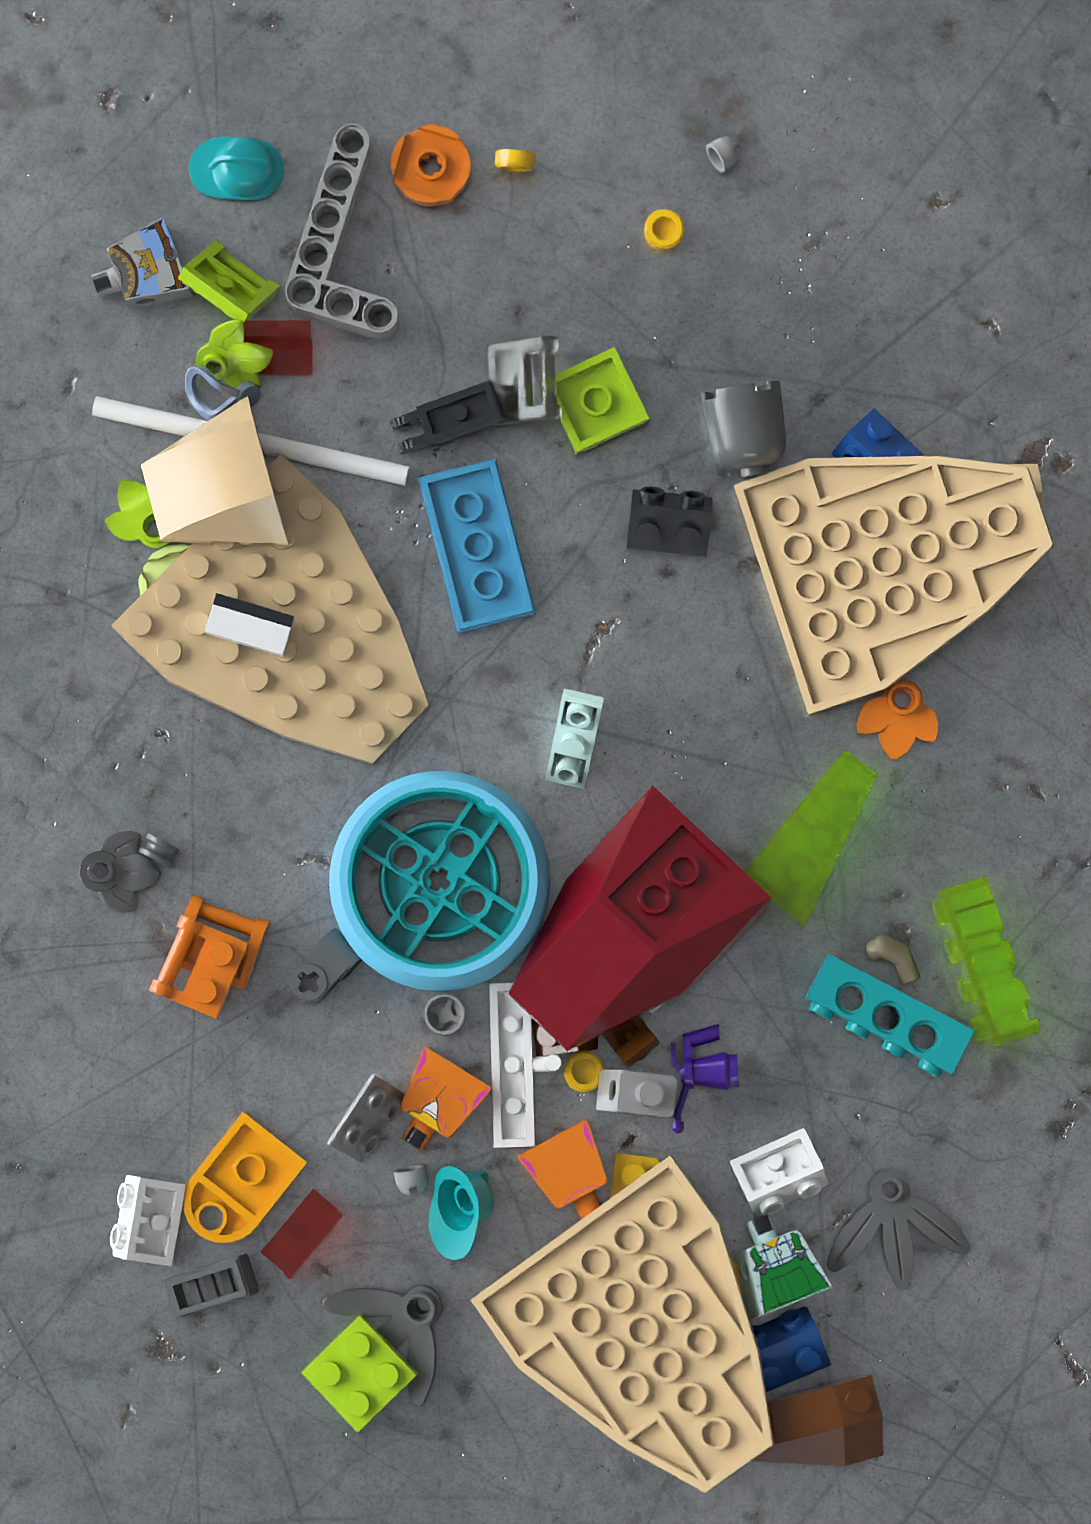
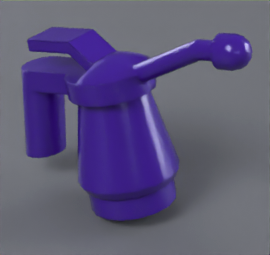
M719 1024L683 1034L684 1067L677 1062L676 1043H671L672 1066L680 1073V1080L683 1084L674 1111V1122H672V1130L675 1133L679 1134L684 1130L681 1113L689 1089H694V1086L721 1090L739 1087L737 1054L721 1052L692 1059L693 1047L720 1040Z

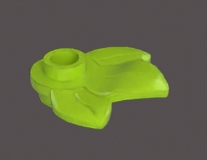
M232 320L216 326L211 331L209 342L203 345L197 352L195 364L196 366L203 365L217 380L223 379L232 387L237 388L245 381H252L259 387L262 381L257 372L267 367L273 356V350L244 342L245 328L243 321ZM211 361H217V362H219L220 364H215V363H212Z
M122 479L119 483L117 496L121 511L115 512L105 519L110 531L114 536L123 541L141 540L144 545L150 548L158 549L169 545L171 542H162L160 535L155 536L150 533V527L156 520L147 486L133 480Z

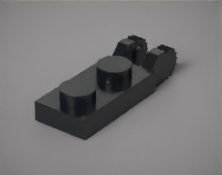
M488 380L417 406V410L392 419L390 424L392 430L396 431L405 430L421 422L424 434L405 439L398 444L400 454H407L425 448L428 445L435 446L504 421L506 416L495 383L492 380Z

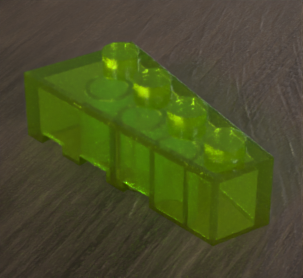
M846 749L744 871L771 896L770 904L802 930L805 928L877 777V774Z
M986 876L936 892L937 901L932 902L933 912L938 925L945 924L950 940L944 941L950 963H958L962 979L957 980V986L963 1003H971L975 1018L969 1019L971 1029L975 1030L973 1033L975 1041L977 1043L983 1041L986 1049L1041 1032L1037 1018L1029 1020L1025 1010L1029 1009L1028 1001H1030L1025 984H1022L1020 978H1014L1012 971L1017 969L1016 959L1008 940H1002L1000 932L1004 931V927Z

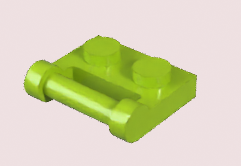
M215 240L183 267L178 279L221 309L227 316L234 320H242L243 324H245L265 305L268 306L273 302L281 286L272 279L266 281L226 251L227 246Z

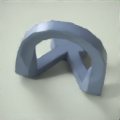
M203 365L190 367L185 376V388L190 404L206 421L211 420L246 396L249 398L250 406L260 396V389L254 382L245 381L237 388L219 382ZM197 375H202L214 388L231 395V397L217 409H211L199 398L196 389Z

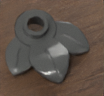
M123 831L107 837L100 851L88 854L79 866V877L83 885L91 891L99 892L104 904L110 909L119 912L135 911L136 896L134 891L150 887L161 876L160 870L150 859L137 854L141 835L134 831ZM96 864H102L106 867L107 875L105 878H97L94 875L93 868Z

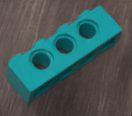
M830 954L826 955L804 997L806 1001L811 1003L808 1009L811 1012L829 1021L833 1015L848 1022L845 1029L865 1040H867L869 1034L883 1040L882 1049L901 1059L904 1058L906 1053L919 1059L920 1062L917 1067L937 1078H940L942 1072L947 1075L953 1074L975 1031ZM854 988L860 993L861 1005L857 1010L849 1011L842 1007L839 997L843 989ZM881 1007H890L897 1014V1024L891 1030H885L877 1024L876 1014ZM918 1026H926L933 1032L934 1041L928 1049H921L913 1042L912 1035Z

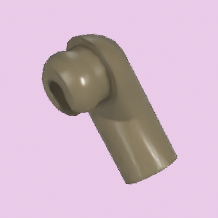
M878 935L875 940H870L867 943L866 951L869 958L873 961L884 959L894 963L902 985L921 978L912 952L906 943L888 935Z

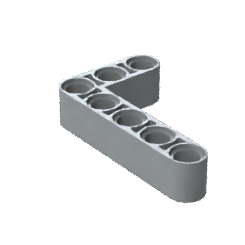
M349 123L340 127L334 136L290 271L285 294L290 309L299 317L374 340L385 341L395 336L399 329L400 321L394 303L385 297L331 281L372 153L367 130L359 124ZM352 138L359 139L364 145L360 151L348 153L342 148L347 140ZM337 176H346L351 179L352 183L346 190L338 191L330 186L332 180ZM326 213H334L340 218L337 225L332 228H323L318 224V221ZM315 250H321L327 254V259L322 265L312 266L306 262L308 254ZM304 287L312 289L315 292V296L309 303L301 304L294 300V295L299 289ZM346 299L353 303L351 312L343 316L335 314L332 311L334 303L338 300ZM378 311H386L392 316L390 323L384 327L372 325L370 318Z

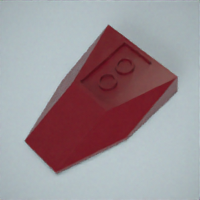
M652 785L565 880L508 995L566 1051H569L682 995L768 910L771 896Z

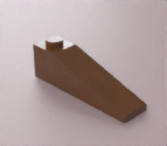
M856 1375L768 1400L774 1444L750 1461L848 1466L882 1456L883 1415L872 1375Z

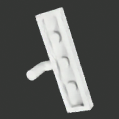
M489 983L494 1148L535 1147L533 1073L556 1072L561 1067V1060L557 1055L532 1056L531 1016L508 995L513 983Z

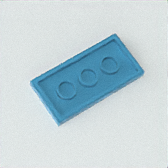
M496 458L419 477L418 480L458 634L535 615L536 610Z

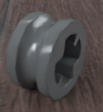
M147 834L146 839L148 843L145 847H140L138 852L171 868L173 865L171 857L174 854H178L180 849Z

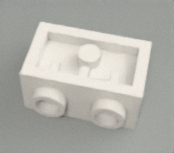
M805 1128L730 1161L733 1172L754 1217L767 1214L773 1215L781 1211L785 1204L799 1198H811L829 1184L824 1167Z
M127 1175L125 1183L121 1184L117 1196V1203L120 1207L118 1224L114 1225L110 1236L113 1256L125 1260L172 1266L186 1185Z

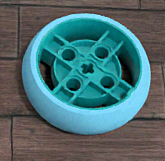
M429 771L412 774L390 782L369 796L354 811L342 829L334 848L330 866L329 888L333 911L340 930L349 945L366 964L388 979L408 987L429 991H450L467 988L489 980L513 964L523 954L539 930L545 915L550 890V871L545 846L536 826L525 810L511 796L495 785L475 776L451 771ZM451 800L467 804L455 822L448 820L426 821L410 827L403 833L386 822L389 817L403 808L423 801ZM499 826L502 827L511 840L520 864L521 891L517 908L499 897L501 885L500 868L496 856L488 844ZM466 836L473 841L474 849L469 856L457 857L451 852V844L455 838ZM404 847H409L417 853L416 863L408 869L399 868L394 862L396 852ZM363 853L381 864L379 891L383 905L391 919L380 935L376 933L368 921L359 897L358 873ZM441 870L448 872L446 879L450 886L446 890L440 887L438 892L432 890L433 882L429 878L433 872L439 875ZM477 892L485 898V907L480 913L469 914L462 908L463 898L467 894ZM413 904H422L428 909L427 921L422 925L413 926L406 920V911ZM476 929H479L495 940L482 951L456 961L429 962L412 958L423 940L435 942L452 941L464 937Z

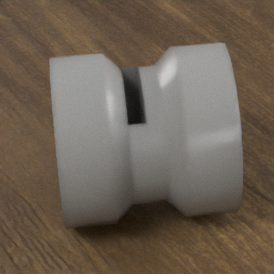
M436 995L425 1006V1022L438 1035H453L465 1023L466 1014L464 1006L453 995Z

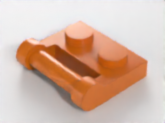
M193 894L184 916L195 921L201 918L250 936L248 941L249 947L232 984L234 987L246 990L270 921L260 917L257 920H253L205 903V898ZM194 935L181 968L189 971L193 970L205 938Z
M181 915L176 925L180 929L158 980L153 979L149 991L218 1019L249 947V943ZM196 934L205 938V942L184 991H181L172 986Z

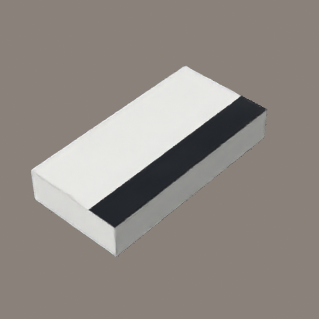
M216 593L204 632L211 636L283 657L295 616Z

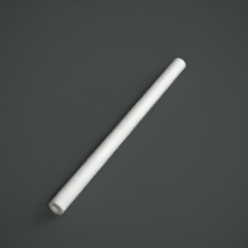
M98 396L95 398L92 416L180 436H186L208 422ZM258 433L263 454L278 457L282 454L287 460L406 486L409 466Z

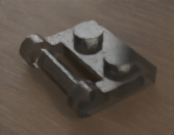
M541 336L488 345L489 380L495 383L506 416V420L493 425L500 427L562 418L561 405L557 404L555 352L559 350L558 337ZM539 353L541 405L534 406L531 354Z

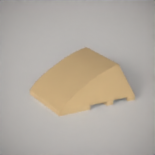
M248 396L141 464L162 542L212 544L213 541L239 542L240 545L269 543L276 544V546L289 547Z

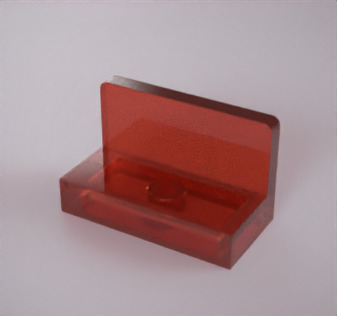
M248 320L244 324V342L273 350V356L267 367L257 372L259 376H311L313 374V327L310 320Z
M312 1189L260 1253L281 1269L290 1280L297 1274L345 1214L318 1191Z

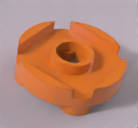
M428 124L418 127V130H414L408 135L405 134L398 140L391 156V172L397 190L411 202L429 207L448 205L465 189L470 178L471 161L466 146L454 131L444 126ZM430 156L437 157V164L442 166L441 170L434 172L432 175H426L425 169L420 167L421 161L428 162Z

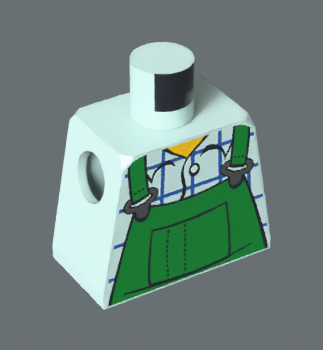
M768 1214L746 1223L754 1246L737 1253L736 1263L750 1320L832 1288L828 1278L798 1230L777 1237Z

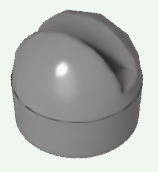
M731 137L717 138L706 145V152L711 163L720 172L733 167L739 161L741 155L740 149H733L736 147L737 142Z
M425 1164L409 1165L393 1171L398 1189L407 1196H411L410 1187L417 1186V1190L421 1194L428 1185V1174Z

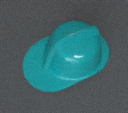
M221 136L210 138L199 144L192 153L188 165L190 179L196 189L206 196L217 199H264L274 194L279 188L285 173L283 159L278 150L267 141L250 137Z
M450 1165L442 1167L436 1174L428 1226L436 1249L445 1258L451 1260L465 1258L472 1250L478 1226L486 1221L493 1212L494 1199L488 1185L487 1172L482 1170L463 1172L459 1168Z

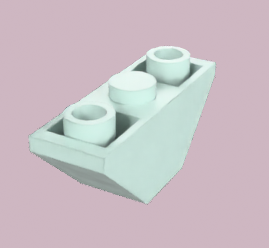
M568 689L563 690L545 778L546 781L585 789L605 700L603 697Z

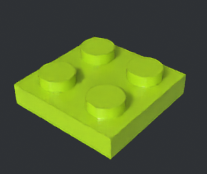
M615 347L542 380L543 387L576 455L649 422L648 414Z
M363 1314L359 1315L301 1372L357 1433L419 1374Z

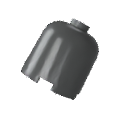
M768 381V390H765V385L755 386L754 383L715 389L716 398H714L713 392L701 393L711 452L714 460L721 467L728 470H740L741 477L765 474L764 466L775 463L783 456L786 449V431L780 381Z

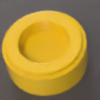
M497 150L495 166L497 169L504 171L529 172L535 169L536 154L524 150Z
M668 209L653 212L645 222V239L657 251L666 252L675 249L681 243L684 236V223L681 217Z
M588 1051L577 1052L570 1056L565 1063V1080L572 1089L578 1092L593 1091L598 1087L600 1069H604V1065L601 1059L594 1053Z

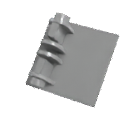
M372 1073L327 1143L362 1163L364 1158L370 1155L377 1147L379 1135L387 1123L398 1115L405 1093Z

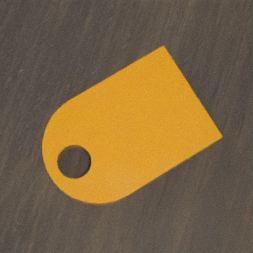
M242 1112L188 1181L183 1198L185 1217L192 1229L209 1241L230 1243L241 1240L258 1227L308 1162L247 1113ZM208 1206H216L223 1213V1223L216 1230L206 1229L201 1223V1213Z

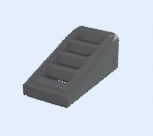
M247 1253L163 1280L175 1319L247 1298L259 1292ZM230 1268L233 1269L239 1290L236 1289ZM216 1272L220 1274L226 1293L224 1295H220L214 1275ZM200 1277H203L209 1300L204 1301L198 1282ZM184 1282L188 1283L194 1302L190 1306H188L181 1283Z

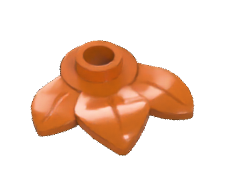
M900 679L886 689L883 696L875 697L865 703L857 719V732L860 734L879 733V740L883 750L890 759L896 760L908 752L915 738L934 742L938 732V719L935 712L923 703V694L918 685L910 680ZM898 693H905L909 696L910 703L907 707H899L896 704L895 696Z

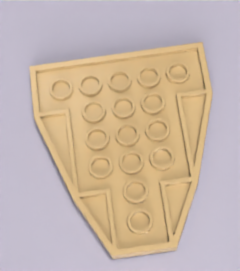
M280 454L267 469L289 547L276 546V544L251 543V545H240L239 542L213 541L212 544L192 543L111 626L169 683L287 739L373 765L429 707L399 621L339 508ZM216 593L295 616L283 657L205 634L204 631Z
M942 456L808 458L733 485L808 715L816 714L891 687L990 612L1055 546L1028 467Z
M672 1155L471 1299V1302L519 1370L623 1448L704 1493L774 1444L760 1351L721 1224Z

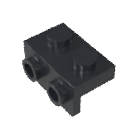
M646 486L641 488V490L634 489L632 492L627 548L707 557L713 498L705 497L703 493L692 490L677 494L667 493L662 488Z

